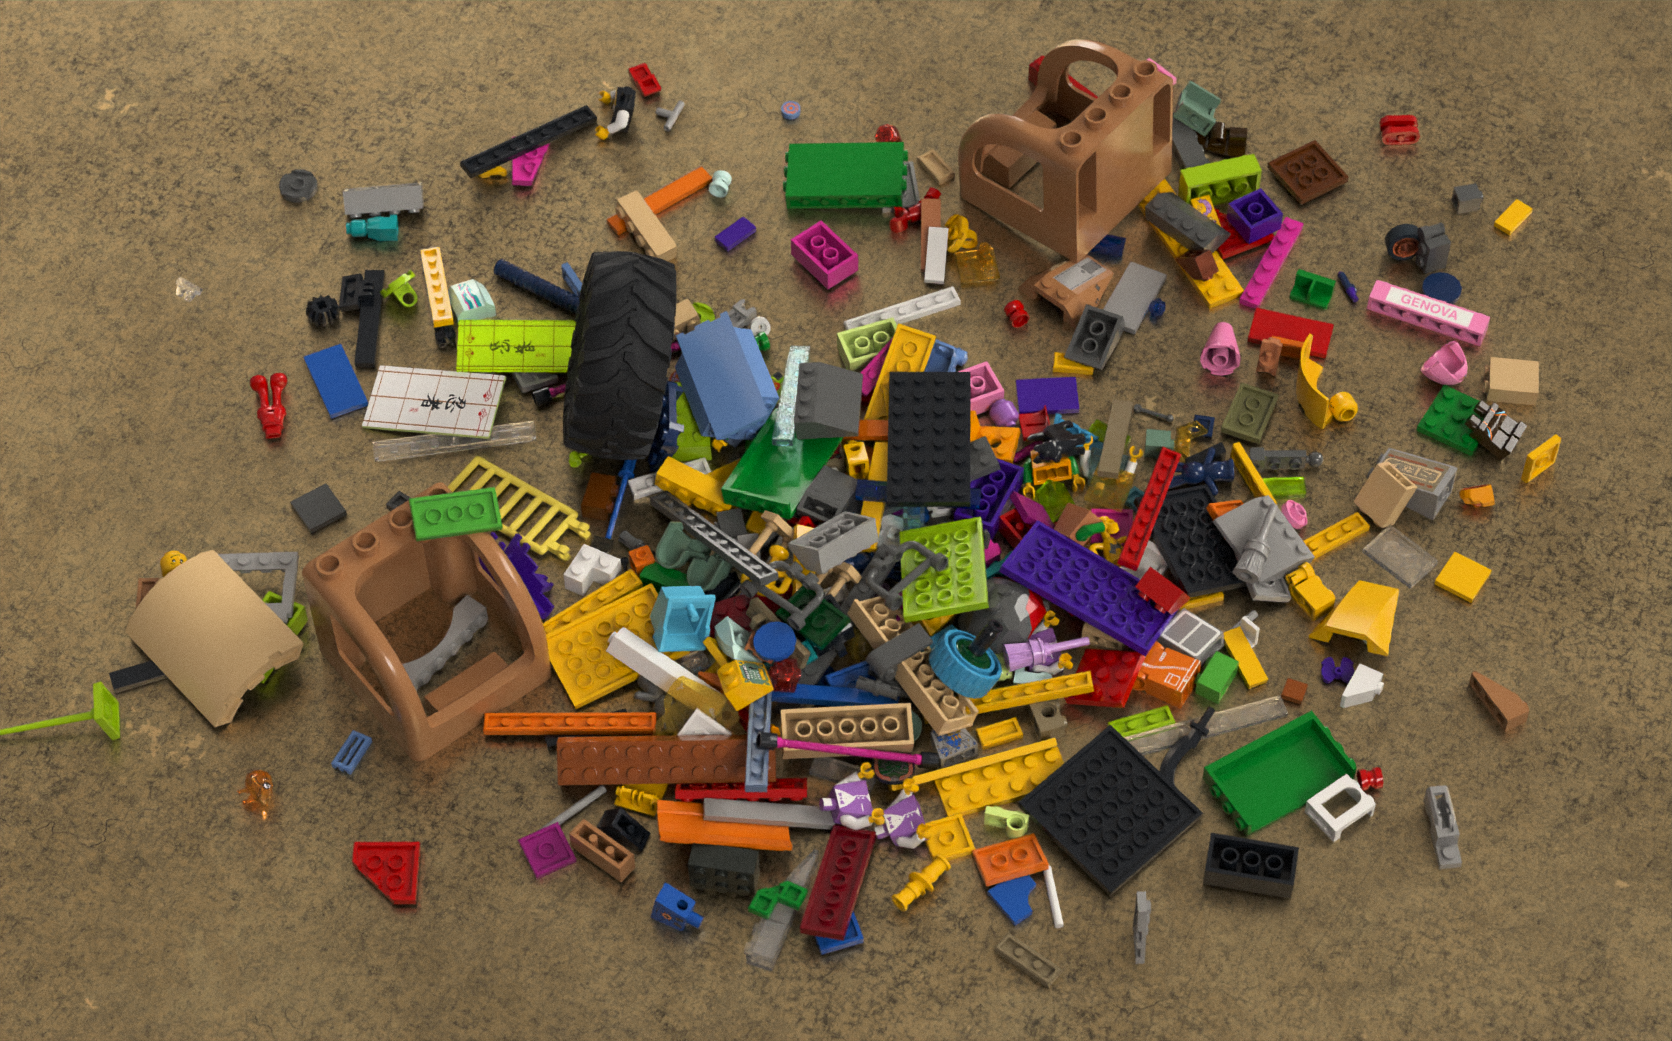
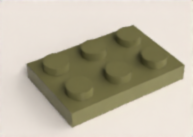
M1240 383L1222 424L1221 432L1260 444L1278 402L1279 394Z

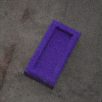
M743 216L714 237L715 242L728 252L754 234L756 226Z

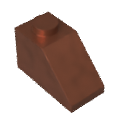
M1189 250L1175 258L1177 263L1194 280L1208 281L1214 277L1213 274L1219 271L1211 250Z

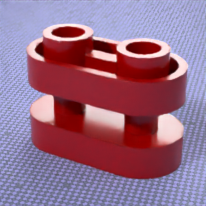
M1387 115L1379 121L1382 142L1386 145H1411L1420 140L1417 118L1413 115Z

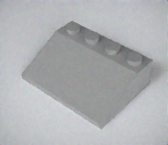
M1269 495L1254 498L1213 521L1239 558L1243 554L1242 549L1245 547L1246 540L1254 538L1259 534L1270 504H1275ZM1279 508L1266 537L1271 551L1268 554L1267 561L1263 564L1260 580L1257 583L1263 584L1285 578L1287 574L1297 570L1299 565L1304 562L1310 564L1315 558Z

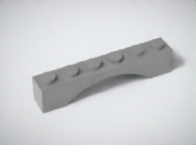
M466 595L453 608L451 626L439 645L421 658L402 664L416 692L423 684L429 682L431 676L437 670L443 668L445 662L451 656L457 654L459 648L465 642H468L479 628H482L487 623L486 607L469 595Z

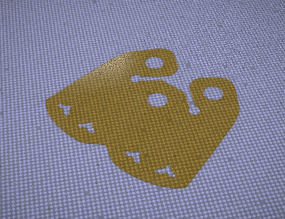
M681 676L673 682L665 696L664 708L666 713L657 720L653 736L677 735L696 708L712 719L713 717L709 709L713 708L717 722L725 728L736 724L739 721V715L726 696L694 680ZM683 683V689L677 690L680 684ZM672 697L677 701L673 705H671ZM724 711H729L731 713V718L729 720H724L722 718V713ZM666 723L667 729L661 731L664 727L663 724Z

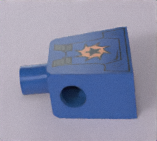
M667 883L663 885L656 897L651 914L652 919L679 931H683L687 923L698 929L703 922L704 916L694 912L695 900Z

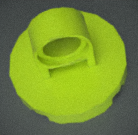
M409 270L407 274L405 273L388 285L389 287L386 290L383 289L379 293L384 299L393 294L403 307L411 308L417 302V294L408 282L416 276L412 270ZM406 293L413 295V303L406 304L403 301V295Z

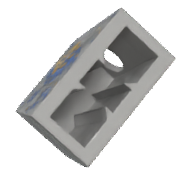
M965 728L938 736L935 730L930 732V743L933 752L939 754V769L956 765L977 756L978 743Z

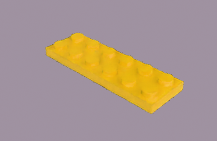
M898 323L864 420H887L882 391L883 389H889V372H924L936 340L935 335ZM872 440L875 442L888 443V440Z
M1058 746L939 778L934 780V785L946 817L959 813L965 816L986 810V806H1001L1020 801L1061 767L1064 761Z

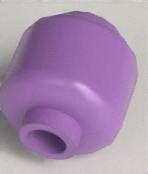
M1001 399L991 405L992 409L989 414L996 427L1014 428L1016 426L1015 422L1019 419V413L1013 402Z

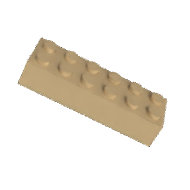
M911 703L782 709L780 711L782 739L894 753H912L914 736ZM782 747L783 759L850 756Z

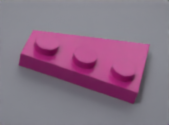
M550 143L512 160V185H532Z

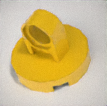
M957 214L951 216L944 225L948 228L947 252L955 253L960 247L966 249L974 248L978 243L977 233L968 229V219Z

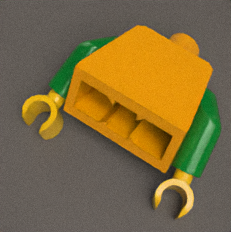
M1032 450L1030 451L1031 458H1028L1022 466L1024 468L1023 484L1025 485L1023 496L1025 497L1026 493L1030 492L1033 494V499L1035 498V489L1031 484L1040 485L1072 479V477L1074 479L1071 486L1074 492L1077 491L1076 484L1081 485L1082 490L1084 489L1085 480L1079 477L1080 471L1073 456L1062 457L1059 463L1036 464L1033 460L1038 456V452Z

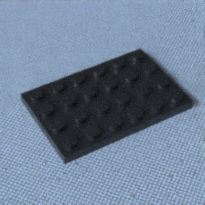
M1207 484L1168 491L1151 533L1177 584L1190 598L1247 586L1246 582L1238 579L1232 573L1238 563L1234 550L1215 526L1212 517L1206 509L1209 503H1217ZM1143 496L1135 497L1133 503L1137 510Z

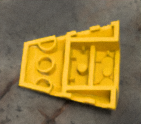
M1359 580L1308 635L1309 638L1329 642L1333 633L1366 640L1368 652L1388 656L1399 589Z

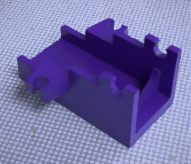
M491 532L490 535L496 540L498 536L495 532ZM516 533L506 549L504 542H499L498 545L502 550L505 549L504 553L527 587L541 619H547L555 606L543 593L550 591L554 584L547 582L548 577L546 575L535 573L539 566L527 554L531 546L528 543H523L521 547L519 543L522 536ZM479 557L481 567L496 583L490 571Z

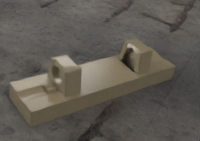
M758 597L751 599L746 615L751 619L749 627L753 631H757L763 625L770 622H781ZM796 638L795 650L788 659L800 670L806 667L811 653Z

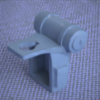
M936 339L924 372H956L955 367L957 365L963 366L967 362L968 352Z

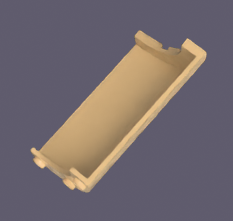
M214 550L197 554L173 569L165 577L160 578L129 618L125 630L131 639L214 727L232 722L236 711L243 702L241 698L248 689L253 690L265 678L263 674L274 668L277 670L285 664L298 660L304 645L296 634Z

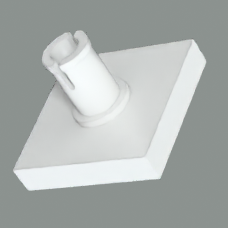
M696 708L677 735H731L732 732Z

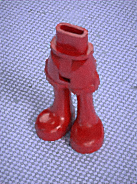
M274 373L270 377L272 406H269L267 379L262 375H256L250 379V387L259 395L260 408L257 410V418L261 422L262 431L265 432L267 439L281 437V431L284 429L283 422L286 416V409L281 403V393L286 387L288 380L287 376L283 373Z

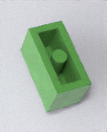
M1216 651L1212 658L1208 657L1203 673H1198L1194 684H1196L1195 693L1219 704L1238 672L1239 661Z

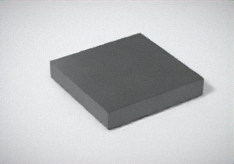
M327 483L290 502L292 508L311 534L347 515L345 508Z

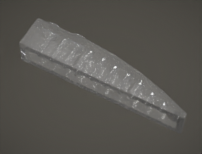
M814 849L785 881H790L807 889L819 863V850ZM778 902L768 920L761 917L760 922L755 923L752 931V941H748L744 949L747 964L772 972L798 912L797 910Z

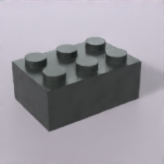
M693 843L688 862L690 886L701 890L705 888L713 889L720 893L732 892L741 896H755L760 875L759 851Z

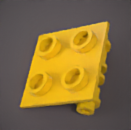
M622 784L621 787H617L616 795L618 796L614 805L655 817L657 813V800L663 799L669 784Z

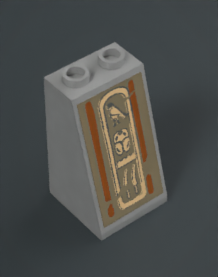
M1388 448L1385 454L1379 456L1376 464L1389 461L1418 488L1405 507L1433 520L1452 493L1458 468ZM1373 467L1369 470L1367 474V479L1374 470Z

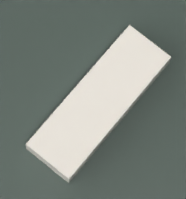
M929 227L924 283L944 284L948 228Z

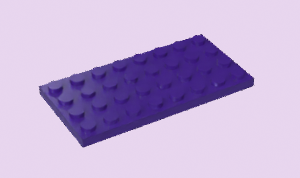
M1038 520L999 570V572L1145 657L1180 610L1179 608L1172 615L1167 611L1165 614L1161 613L1154 607L1156 603L1153 600L1149 599L1147 602L1138 595L1139 590L1135 586L1140 581L1139 578Z

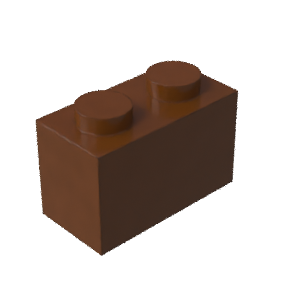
M591 473L581 503L582 517L606 521L608 514H612L614 507L613 498L617 497L619 485H616L615 476Z

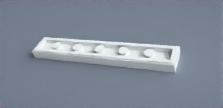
M952 286L843 321L844 328L849 330L889 318H894L897 325L898 323L903 324L961 305V300Z

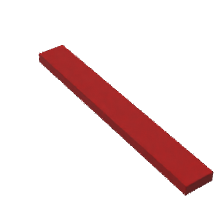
M1162 447L1117 564L1137 571L1182 454Z

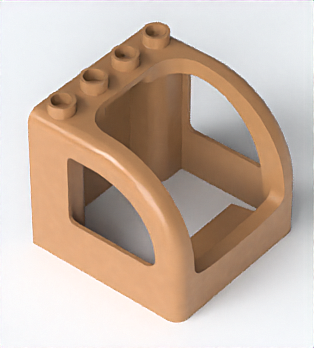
M1077 39L1069 40L1056 46L1044 57L1040 64L1036 90L1012 116L1007 114L984 115L973 122L963 134L958 150L961 198L1062 256L1078 263L1172 172L1173 79L1158 71L1157 65L1154 62L1148 60L1139 61L1110 45L1098 41ZM1092 61L1110 68L1116 74L1117 79L1096 99L1072 85L1068 78V70L1073 62ZM1056 112L1072 122L1064 127L1056 128V123L1045 116V114ZM1037 162L1043 167L1044 209L1008 190ZM992 180H994V181L1000 183L1001 185L1007 187L1008 189H1006V188L1000 186L999 184L993 182Z
M439 482L413 498L453 492L445 483ZM408 500L308 562L302 570V577L321 654L409 758L414 761L428 759L483 723L485 713L500 712L546 682L551 676L546 633L537 607L517 570L489 532L416 541ZM479 557L490 571L496 583L481 567ZM429 588H432L444 602L450 604L459 603L466 595L471 596L478 592L520 639L524 653L520 658L508 665L494 651L424 696L427 714L429 715L426 717L422 703L405 668L375 622ZM366 659L379 678L393 711L357 670Z

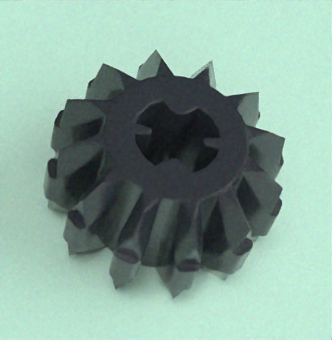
M320 294L319 298L313 297L312 301H308L306 315L310 323H314L316 327L323 325L325 328L326 324L333 325V322L338 320L340 314L335 298L331 299L329 295L323 297Z

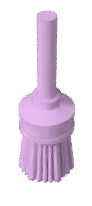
M1087 636L1054 644L1044 643L1040 638L1035 640L1029 639L1025 643L1003 644L1004 661L1007 670L1012 672L1029 665L1045 664L1047 656H1051V653L1090 645V641Z

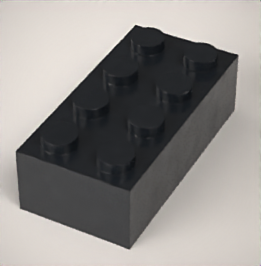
M1211 833L1203 884L1291 899L1299 847Z

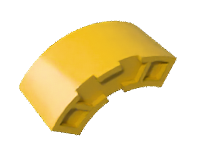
M1309 334L1301 350L1296 380V396L1298 403L1301 404L1305 411V415L1323 430L1334 416L1328 408L1329 398L1317 389V380L1323 372V367L1309 359L1313 335Z

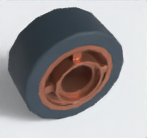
M1401 224L1395 226L1386 234L1385 244L1388 254L1392 258L1408 260L1417 256L1418 244L1420 242L1417 233L1418 227L1413 224Z

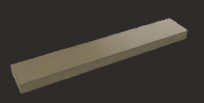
M1113 399L1098 467V477L1118 479L1134 401Z

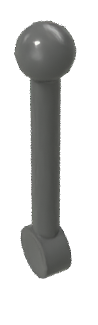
M1140 404L1134 405V412L1136 413L1144 412L1166 419L1167 422L1174 420L1173 415H1164L1144 409Z

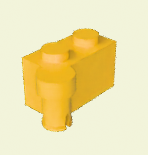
M1308 562L1299 565L1297 570L1285 576L1287 583H1290L1288 590L1291 597L1313 622L1334 608L1336 598L1333 592L1322 584L1321 579L1315 575L1313 567Z

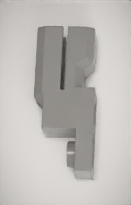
M1446 785L1429 787L1425 792L1424 804L1431 823L1430 834L1439 870L1461 867L1462 861L1457 845L1460 834L1448 787ZM1437 795H1442L1439 799L1435 798Z

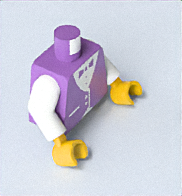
M1047 611L1044 616L1045 621L1038 624L1029 639L1035 640L1040 638L1044 643H1058L1053 628L1049 627L1050 625L1056 626L1059 624L1057 617L1051 620L1056 613ZM1061 651L1053 652L1051 656H1047L1045 664L1029 665L1026 668L1028 672H1047L1054 676L1057 673L1063 672L1064 667L1066 669L1073 667V663L1070 661L1072 657L1068 653L1061 654Z
M869 762L861 765V772L858 773L856 771L835 784L828 798L820 799V810L831 811L833 821L836 824H842L853 830H858L871 826L873 822L876 825H882L885 822L883 809H872L866 780H862L863 777L871 779L874 776L873 770L865 772L871 768Z
M906 778L903 781V789L898 797L891 803L888 809L884 810L886 823L874 827L878 839L890 836L895 846L911 849L916 848L923 841L931 839L932 834L928 832L931 826L925 824L920 805L916 797L912 795V792L916 793L919 790L918 785H912L915 779Z

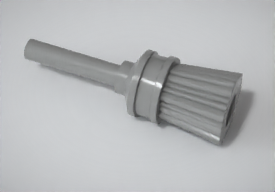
M1270 504L1259 534L1254 538L1246 540L1245 547L1242 549L1243 554L1232 572L1238 579L1244 582L1254 584L1260 580L1263 564L1267 561L1268 554L1271 551L1266 537L1278 509L1276 504Z

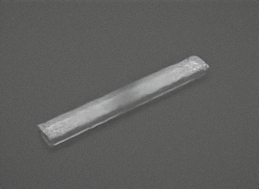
M534 421L495 425L492 427L489 439L426 434L373 441L375 462L531 442L537 441Z
M1280 695L1219 711L1210 718L1205 727L1209 730V734L1207 737L1203 736L1201 740L1287 717L1288 711ZM1201 717L1124 738L1142 755L1169 749L1181 737L1188 736L1192 729L1189 726L1190 722L1194 720L1195 723H1198Z

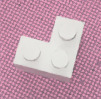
M584 544L564 573L565 589L584 596L593 581L602 585L607 584L622 574L621 559Z

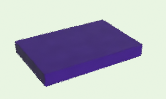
M1076 377L1016 380L1019 414L1038 412L1044 408V405H1046L1048 414L1079 413Z

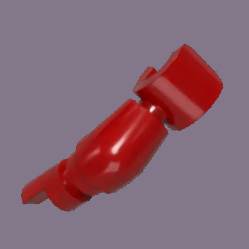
M930 187L923 199H939L941 193L938 189ZM921 200L916 205L907 208V210L903 207H894L895 218L890 220L892 232L900 233L908 228V221L911 223L921 221Z

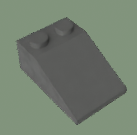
M1086 304L1064 358L1102 371L1125 328L1124 317Z

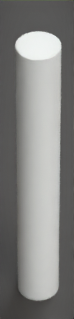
M1049 866L1048 870L1043 871L1055 928H1062L1064 926L1052 869Z

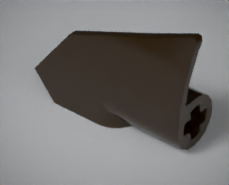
M1215 122L1206 136L1196 132L1198 143L1203 146L1205 151L1231 158L1245 155L1247 128H1227L1225 123Z

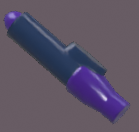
M1340 271L1338 278L1347 295L1353 302H1357L1359 298L1356 294L1355 285L1351 284L1345 273Z

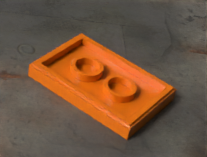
M1034 833L972 850V857L986 887L1049 869V863Z

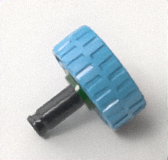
M991 619L977 636L955 629L945 632L929 654L930 665L937 677L946 686L960 695L975 699L984 697L996 684L1002 673L1000 661L990 648L999 633L1003 631L1002 625L997 620Z

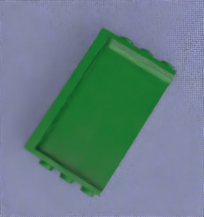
M904 142L789 144V151L785 152V162L788 163V166H784V177H787V180L783 181V192H786L787 209L902 207L903 191H907V179H904V176L908 175V167L905 164V161H908V150L904 149Z
M775 408L722 486L721 491L724 504L764 513L766 510L778 514L781 518L791 520L805 491L823 466H826L843 437L797 439L794 426L795 413Z
M1311 710L1205 766L1203 780L1209 786L1212 796L1218 798L1221 802L1224 812L1230 814L1233 818L1236 828L1239 831H1243L1247 837L1305 806L1307 800L1347 774L1351 779H1354L1357 766L1355 761L1346 755L1341 743L1336 742L1332 737L1329 728L1324 726Z

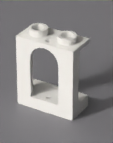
M1346 774L1307 800L1305 813L1335 842L1340 838L1342 830L1365 814H1368L1370 817L1373 816L1376 804L1374 799L1360 788L1358 782ZM1342 790H1346L1358 804L1335 819L1322 804Z

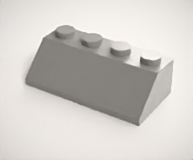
M423 183L345 189L343 191L345 215L350 214V218L362 217L361 213H369V216H379L381 212L389 211V214H400V210H408V213L420 212V208L424 207Z
M844 511L789 542L788 547L807 570L817 574H825L829 569L841 565L843 561L855 557L857 553L870 548L871 545L879 541L876 520L873 517Z

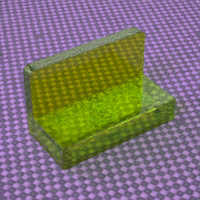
M1048 479L1035 492L1053 523L1058 521L1067 503L1076 505L1065 485L1060 482Z

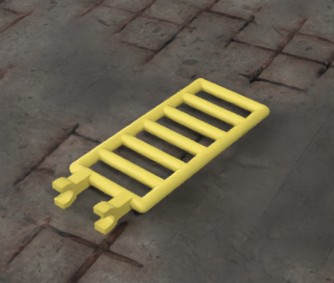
M476 456L447 486L454 492L478 465L487 469V471L469 490L481 489L494 474L503 478L495 487L497 497L510 483L517 486L519 489L499 510L501 520L526 492L534 496L533 501L509 527L502 524V530H498L512 539L518 533L516 530L542 502L552 506L525 536L521 535L520 544L528 543L531 546L530 549L539 555H544L547 551H550L566 563L571 558V555L568 554L570 549L565 545L558 544L556 542L558 538L568 528L576 532L584 540H587L591 535V532L587 531L590 525L576 520L578 517L577 511L480 456ZM558 511L568 515L541 546L532 541Z

